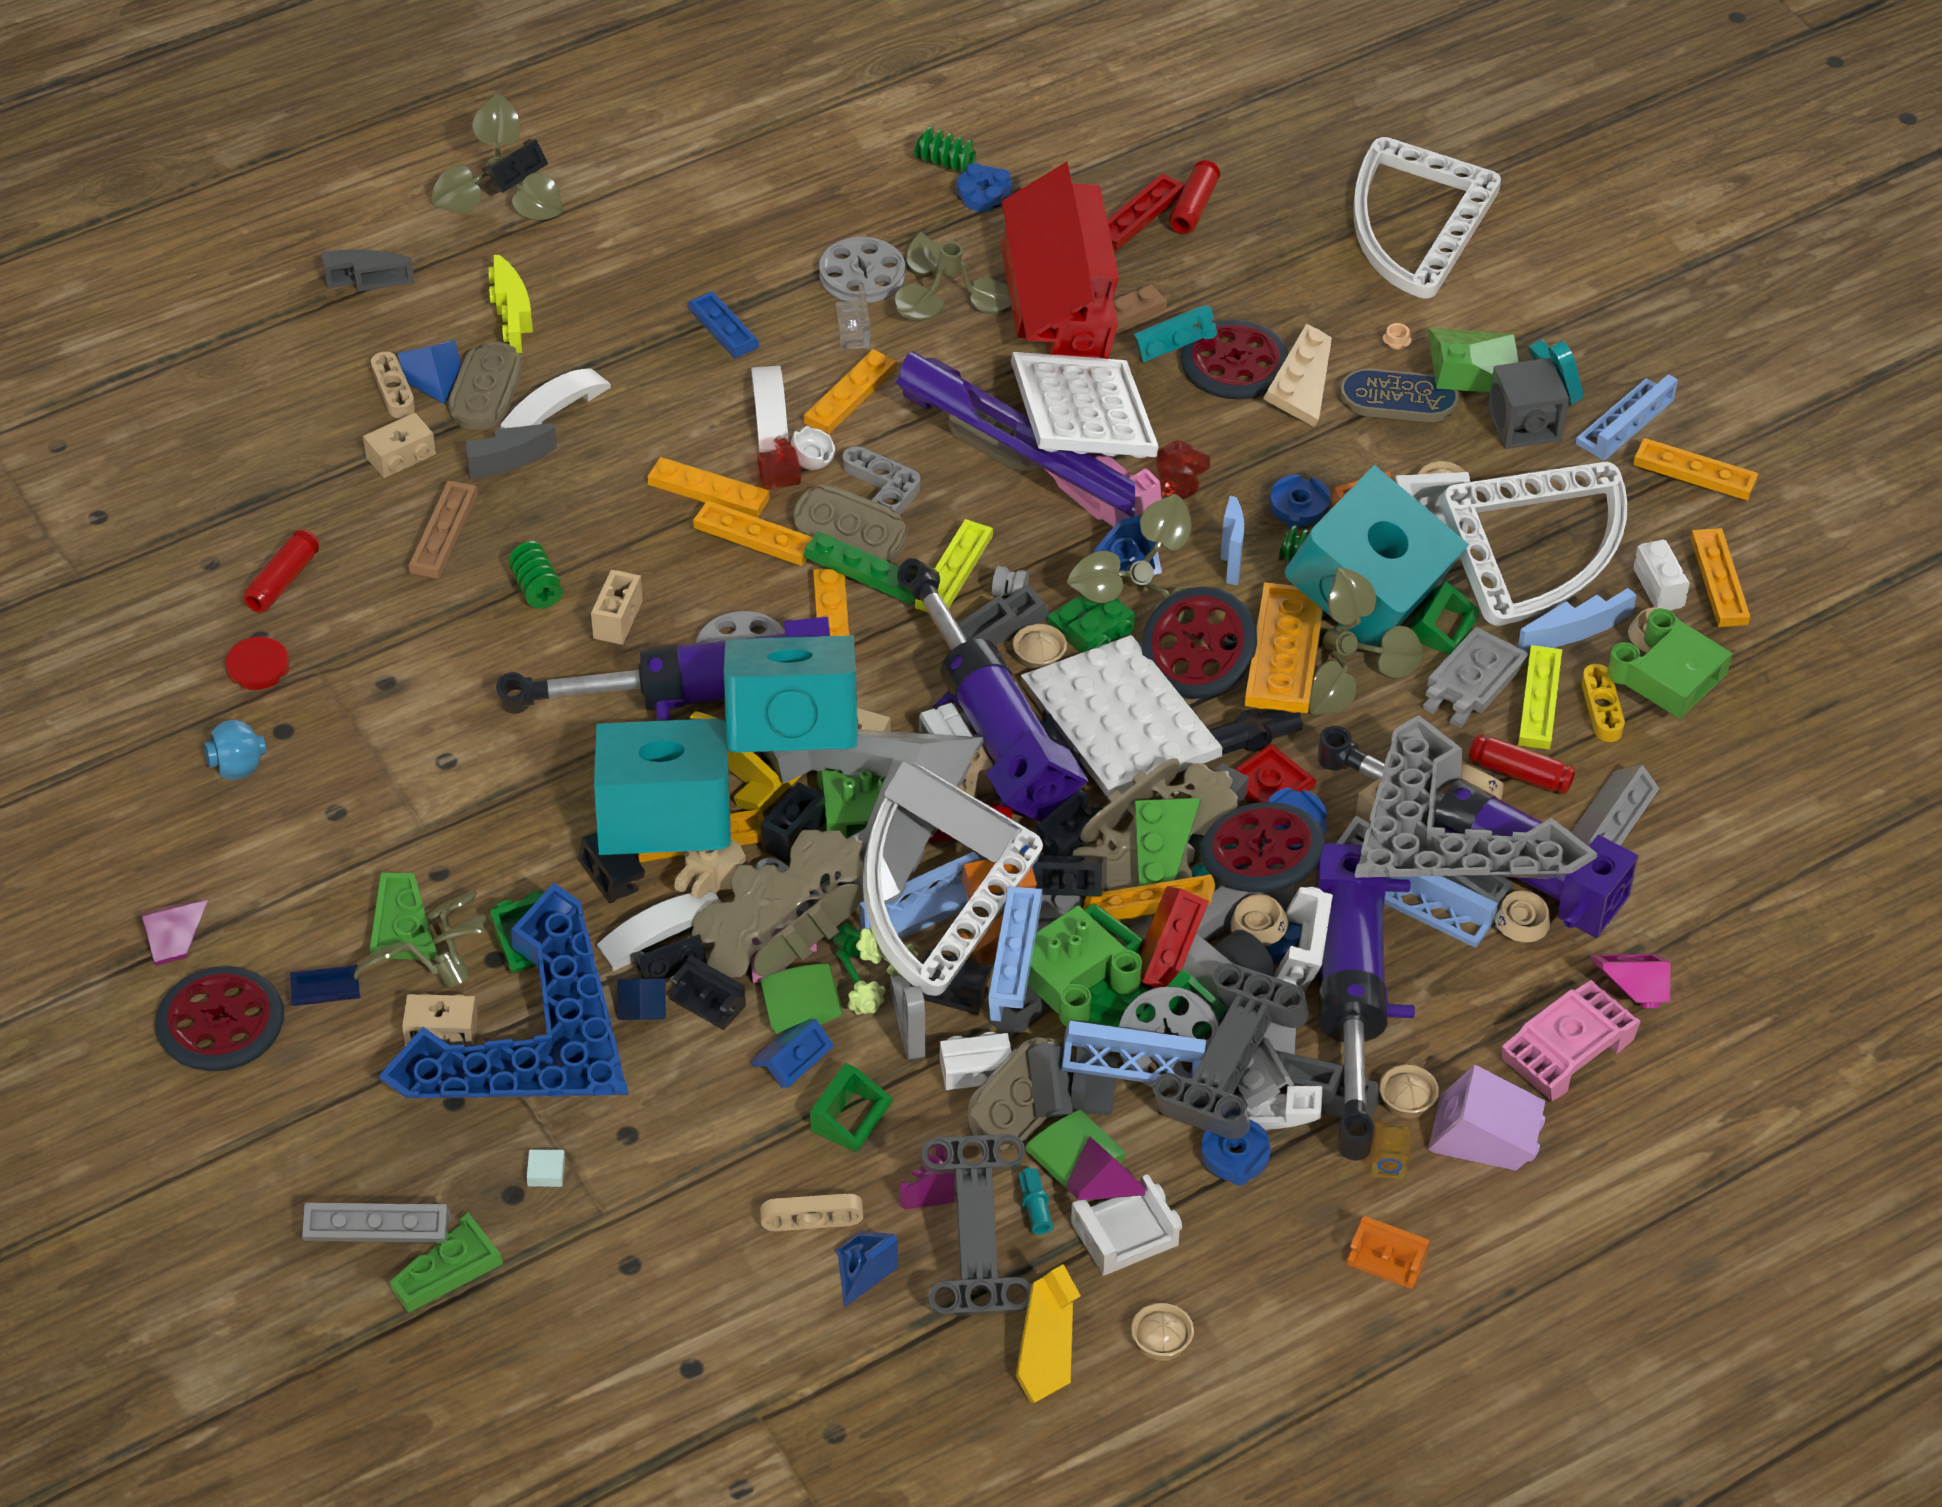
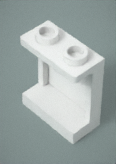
M1468 472L1397 475L1395 482L1444 524H1447L1440 508L1439 498L1449 486L1470 482ZM1463 497L1461 500H1456V501L1458 502V504H1459L1463 499H1465V497ZM1459 522L1460 528L1467 533L1468 524Z
M1300 887L1286 910L1288 922L1299 924L1302 927L1299 947L1290 946L1274 973L1275 978L1301 987L1304 993L1322 965L1332 902V894L1324 893L1315 887Z
M1148 1174L1141 1176L1140 1184L1145 1188L1144 1196L1112 1198L1092 1207L1089 1206L1086 1200H1078L1072 1203L1071 1224L1103 1276L1169 1250L1179 1244V1233L1182 1229L1181 1219L1175 1210H1170L1166 1204L1163 1189L1158 1183L1154 1184Z

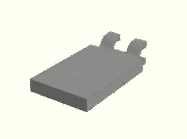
M1475 627L1429 676L1427 684L1429 688L1426 691V696L1429 699L1424 703L1423 709L1434 714L1439 709L1443 699L1454 703L1453 710L1456 711L1451 717L1450 723L1461 728L1468 720L1472 710L1482 713L1528 663L1530 653Z

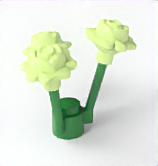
M844 923L838 928L839 932L834 935L833 940L834 944L839 948L836 951V956L842 960L855 984V991H851L848 995L850 998L847 1005L848 1009L854 1010L857 1015L875 1013L885 1001L883 995L886 990L884 986H879L876 981L868 984L865 981H861L849 956H860L861 959L871 960L875 964L881 961V957L887 962L889 960L876 941L871 926L869 929L864 928L860 932L853 925ZM907 944L906 948L917 959L918 953L914 951L913 945ZM890 963L887 973L891 977L900 976L901 974Z

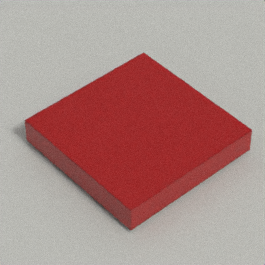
M1272 743L1234 769L1249 777L1248 790L1244 798L1251 804L1268 802L1275 792L1284 788H1292L1291 791L1302 792V790L1311 791L1316 787V779Z

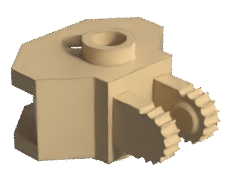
M731 840V845L721 850L684 851L685 868L675 879L674 887L677 891L685 892L687 888L689 889L693 885L691 889L692 896L698 899H702L708 892L716 894L719 890L733 889L730 885L738 865H742L746 861V856L740 844Z

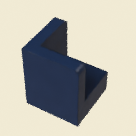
M618 979L619 1020H661L666 1018V979Z

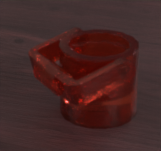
M779 435L773 439L776 450L757 453L759 477L763 489L766 490L801 484V468L796 450L783 435Z
M1175 440L1159 449L1155 459L1162 494L1166 498L1175 494L1181 499L1194 495L1199 487L1198 475L1210 469V456L1181 440Z

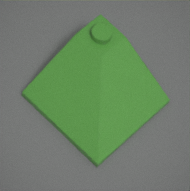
M1428 328L1436 389L1490 393L1494 366L1519 362L1514 334Z

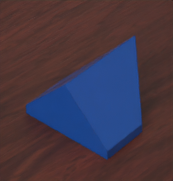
M455 339L397 353L400 366L408 384L445 405L461 369Z
M1141 515L1119 520L1092 553L1109 551L1116 554L1120 559L1119 571H1125L1130 564L1143 561V558L1153 549L1156 542L1148 541L1143 536L1140 529ZM1157 552L1149 562L1154 570V575L1162 573Z
M860 1231L835 1250L839 1260L844 1308L898 1268V1240L895 1234Z

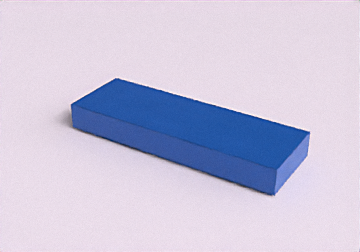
M713 291L688 302L690 312L734 359L759 348V340Z

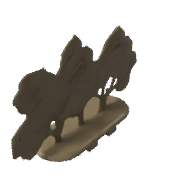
M1178 758L1165 761L1147 775L1141 771L1133 777L1132 787L1123 794L1118 790L1108 797V805L1093 816L1083 828L1080 835L1082 842H1092L1103 836L1102 844L1096 847H1079L1073 850V856L1107 857V889L1105 892L1139 886L1135 801L1150 800L1157 793H1160L1163 799H1174L1170 796L1171 793L1178 795L1179 791L1190 794L1191 798H1201V804L1194 820L1191 835L1205 836L1207 830L1216 820L1238 807V796L1230 789L1233 779L1229 776L1228 770L1214 772L1205 764L1194 763L1187 768L1184 774V783L1175 786H1168V784L1179 771L1180 762ZM1191 783L1194 785L1195 788L1194 790L1187 789L1185 786ZM1130 814L1134 816L1126 832L1120 833L1112 830L1113 827ZM1111 840L1117 847L1115 850H1111L1108 846ZM1187 843L1177 880L1192 878V870L1189 868V864L1194 860L1195 849L1189 843Z
M803 830L791 848V862L787 871L779 872L775 865H762L760 868L754 869L752 865L739 864L730 884L735 893L734 901L724 903L713 902L696 913L693 918L692 924L694 928L692 936L700 934L702 942L715 943L707 965L730 978L742 977L748 969L751 956L756 951H759L755 956L754 969L761 976H769L784 969L798 957L802 961L813 953L810 947L824 936L831 939L839 932L836 927L847 919L861 903L863 892L856 884H845L837 887V885L843 881L852 882L858 880L863 875L864 862L859 854L864 842L859 841L857 837L846 839L840 831L828 830L820 832L818 830ZM837 871L841 873V877L838 880L835 879V872ZM828 873L830 885L825 887L827 892L823 893L820 881L821 877ZM816 889L818 895L813 896L809 891ZM819 899L816 904L801 916H797V909L807 900ZM784 928L776 936H772L776 929ZM757 937L762 943L755 945L752 943V938Z

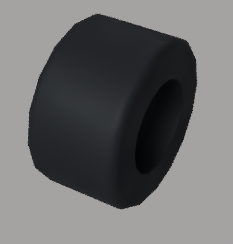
M1235 930L1214 947L1233 964L1269 976L1274 975L1275 966L1268 950L1259 939L1245 930Z

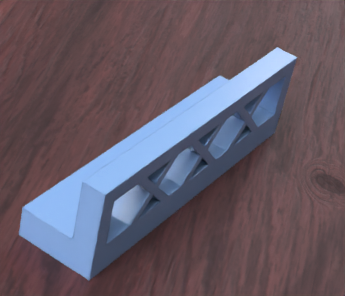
M1668 374L1656 384L1646 378L1576 438L1575 444L1605 461L1674 401L1678 379ZM1647 390L1648 392L1642 396L1641 394ZM1593 437H1598L1597 445L1591 442L1589 439Z
M975 852L905 883L906 889L902 896L885 905L890 921L900 939L958 914L968 903V899L961 880L962 874H958L963 870L964 864L979 861V857ZM940 880L934 887L929 888L932 883ZM910 894L907 899L900 902L905 895ZM863 901L859 904L861 930L864 928L869 929L870 927L865 902Z
M1387 877L1389 879H1409L1411 881V889L1409 892H1386L1385 905L1477 948L1495 922L1494 916L1497 911V902L1445 877ZM1413 894L1419 897L1421 904L1410 906L1403 902L1401 896ZM1442 908L1449 912L1451 918L1439 920L1432 916L1430 910ZM1472 922L1480 926V929L1475 936H1472L1462 931L1459 924Z
M1008 887L989 992L991 1021H1001L1003 1007H1024L1042 903V889Z
M1069 1021L1065 1031L1061 1071L1154 1084V1081L1164 1071L1165 1073L1175 1074L1170 1066L1177 1061L1192 1063V1079L1205 1053L1206 1040ZM1071 1047H1085L1093 1058L1085 1064L1070 1062ZM1110 1051L1119 1052L1126 1060V1063L1120 1068H1111L1102 1057ZM1143 1056H1149L1155 1059L1160 1068L1153 1073L1143 1072L1136 1062ZM1163 1059H1170V1061L1166 1063ZM1131 1066V1068H1132L1134 1071H1132V1070H1126V1069Z

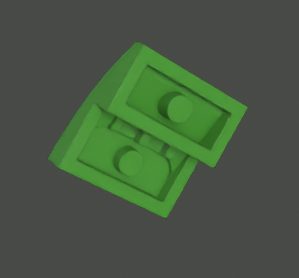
M829 964L795 967L760 979L770 1023L776 1034L809 1019H817L821 1025L843 1015L832 968Z
M1082 1110L1071 1113L1053 1123L1036 1135L1025 1146V1150L1066 1189L1067 1181L1089 1136L1120 1164L1123 1163L1126 1152Z

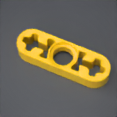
M1591 664L1584 669L1581 685L1593 730L1600 740L1615 742L1622 737L1625 724L1615 684L1608 677V668L1606 666ZM1595 678H1597V680L1601 682V686L1598 688ZM1605 699L1611 705L1607 707L1599 706L1595 703V700ZM1606 718H1609V724L1611 728H1609V726L1605 724Z

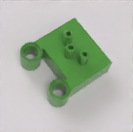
M1658 608L1650 612L1644 635L1645 643L1652 649L1643 657H1640V651L1635 645L1627 642L1618 643L1612 648L1607 675L1613 682L1625 684L1681 719L1728 674L1733 653L1678 620L1670 610Z
M836 769L816 770L817 785L822 790L823 795H825L826 831H840L845 838H848L864 830L886 776H874L869 770H862L859 777L843 775L842 770Z
M1078 905L1036 933L1027 985L1059 1014L1061 1023L1066 1027L1069 1021L1088 1023L1091 1005V993L1088 989L1110 975V985L1114 991L1121 994L1135 992L1140 985L1142 960L1138 953L1127 950Z

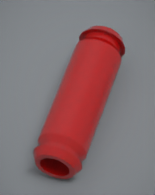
M1202 160L1195 164L1169 217L1170 225L1177 233L1187 234L1196 228L1220 178V170L1215 162Z
M305 529L295 531L293 536L285 542L249 584V587L244 590L243 599L245 604L251 610L258 613L268 611L270 606L279 599L313 559L314 555L318 553V538L312 532Z
M1484 734L1476 735L1468 755V759L1472 764L1478 762L1485 769L1551 792L1558 790L1560 795L1568 793L1575 776V769L1572 765L1567 767L1562 761L1493 737L1484 738Z

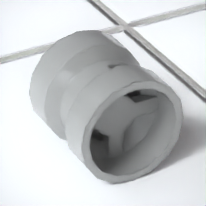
M998 565L993 577L992 595H1001V597L1013 595L1028 584L1029 572L1023 570L1013 572L1007 567Z

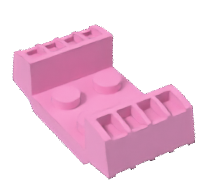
M1088 452L1094 458L1135 482V516L1140 515L1152 503L1162 499L1160 481L1148 469L1145 468L1132 475L1110 456L1102 453ZM1047 471L1055 479L1060 489L1096 519H1103L1114 527L1119 520L1130 518V516Z
M1590 980L1576 990L1571 989L1525 1023L1521 1030L1502 1046V1060L1553 1102L1568 1092L1571 1075L1609 1047L1618 1054L1634 1040L1641 1021L1617 1003L1615 999L1606 994L1604 990L1600 989L1595 982Z

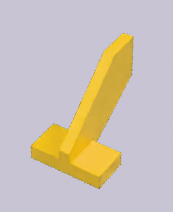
M695 711L690 716L691 720L718 719L716 717L698 711ZM728 751L729 770L747 784L734 796L736 805L739 808L748 811L762 809L763 813L801 777L798 776L783 784L772 766L764 763L754 752Z
M1064 1264L1051 1270L1047 1275L1031 1285L1016 1370V1378L1031 1405L1071 1383L1073 1302L1081 1297Z

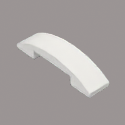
M752 367L751 374L757 418L759 453L789 452L781 367Z
M580 369L563 374L545 383L521 401L501 423V429L542 424L543 420L581 397L589 402L610 389L611 384L592 369Z
M708 892L702 899L695 898L690 893L666 900L642 911L621 924L597 944V949L610 968L615 971L634 962V959L639 956L642 949L692 927L693 918L696 913L713 902H722L712 892Z
M1288 1086L1287 1094H1277L1253 1109L1249 1108L1242 1094H1233L1242 1098L1245 1102L1249 1119L1258 1123L1264 1130L1298 1126L1321 1118L1322 1086ZM1207 1104L1199 1105L1196 1108H1203L1207 1106ZM1233 1115L1228 1117L1227 1119H1235L1238 1116Z

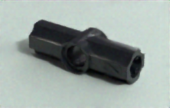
M1250 709L1238 715L1234 722L1209 729V731L1222 746V755L1246 747L1250 751L1256 752L1267 747L1274 738L1302 730L1303 722L1300 712L1292 713L1273 709L1259 713L1255 709Z

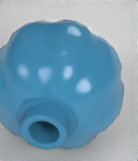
M223 721L212 730L210 742L204 743L207 765L209 768L219 766L218 775L226 779L236 780L249 776L258 768L261 755L266 754V744L263 735L257 736L253 729L243 721Z

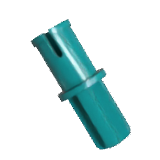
M1026 1167L1024 1171L1019 1173V1181L1024 1196L1022 1206L1027 1209L1032 1232L1036 1235L1046 1234L1054 1228L1047 1205L1049 1203V1195L1043 1190L1039 1171L1036 1168Z

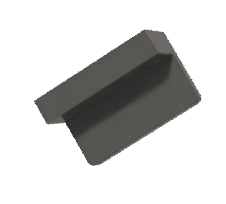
M1044 1042L1028 1049L1036 1118L1064 1117L1073 1113L1068 1072L1061 1071L1064 1046H1054L1053 1042Z
M1077 1047L1075 1063L1085 1064L1093 1058L1085 1047ZM1102 1057L1109 1067L1118 1068L1117 1057ZM1074 1072L1071 1091L1073 1112L1082 1110L1084 1113L1111 1115L1116 1078Z

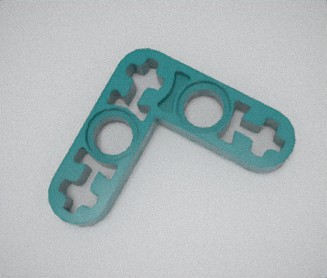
M1540 339L1528 346L1529 354L1533 360L1552 359L1569 397L1568 405L1571 406L1584 398L1574 356L1563 340L1548 347Z

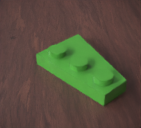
M1201 798L1135 801L1139 886L1177 880L1183 855L1192 833L1194 820L1201 804Z
M381 872L370 954L385 946L404 941L405 943L411 942L429 960H436L437 951L433 943L414 873ZM403 951L386 959L419 958L410 951Z
M466 1213L459 1220L460 1225L452 1233H447L446 1243H438L427 1255H419L390 1281L392 1292L408 1313L503 1264L501 1254L469 1213Z

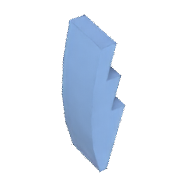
M1627 588L1608 601H1604L1600 596L1595 595L1576 608L1565 601L1523 627L1520 632L1518 648L1526 652H1530L1531 645L1555 648L1608 630L1633 616L1637 595Z

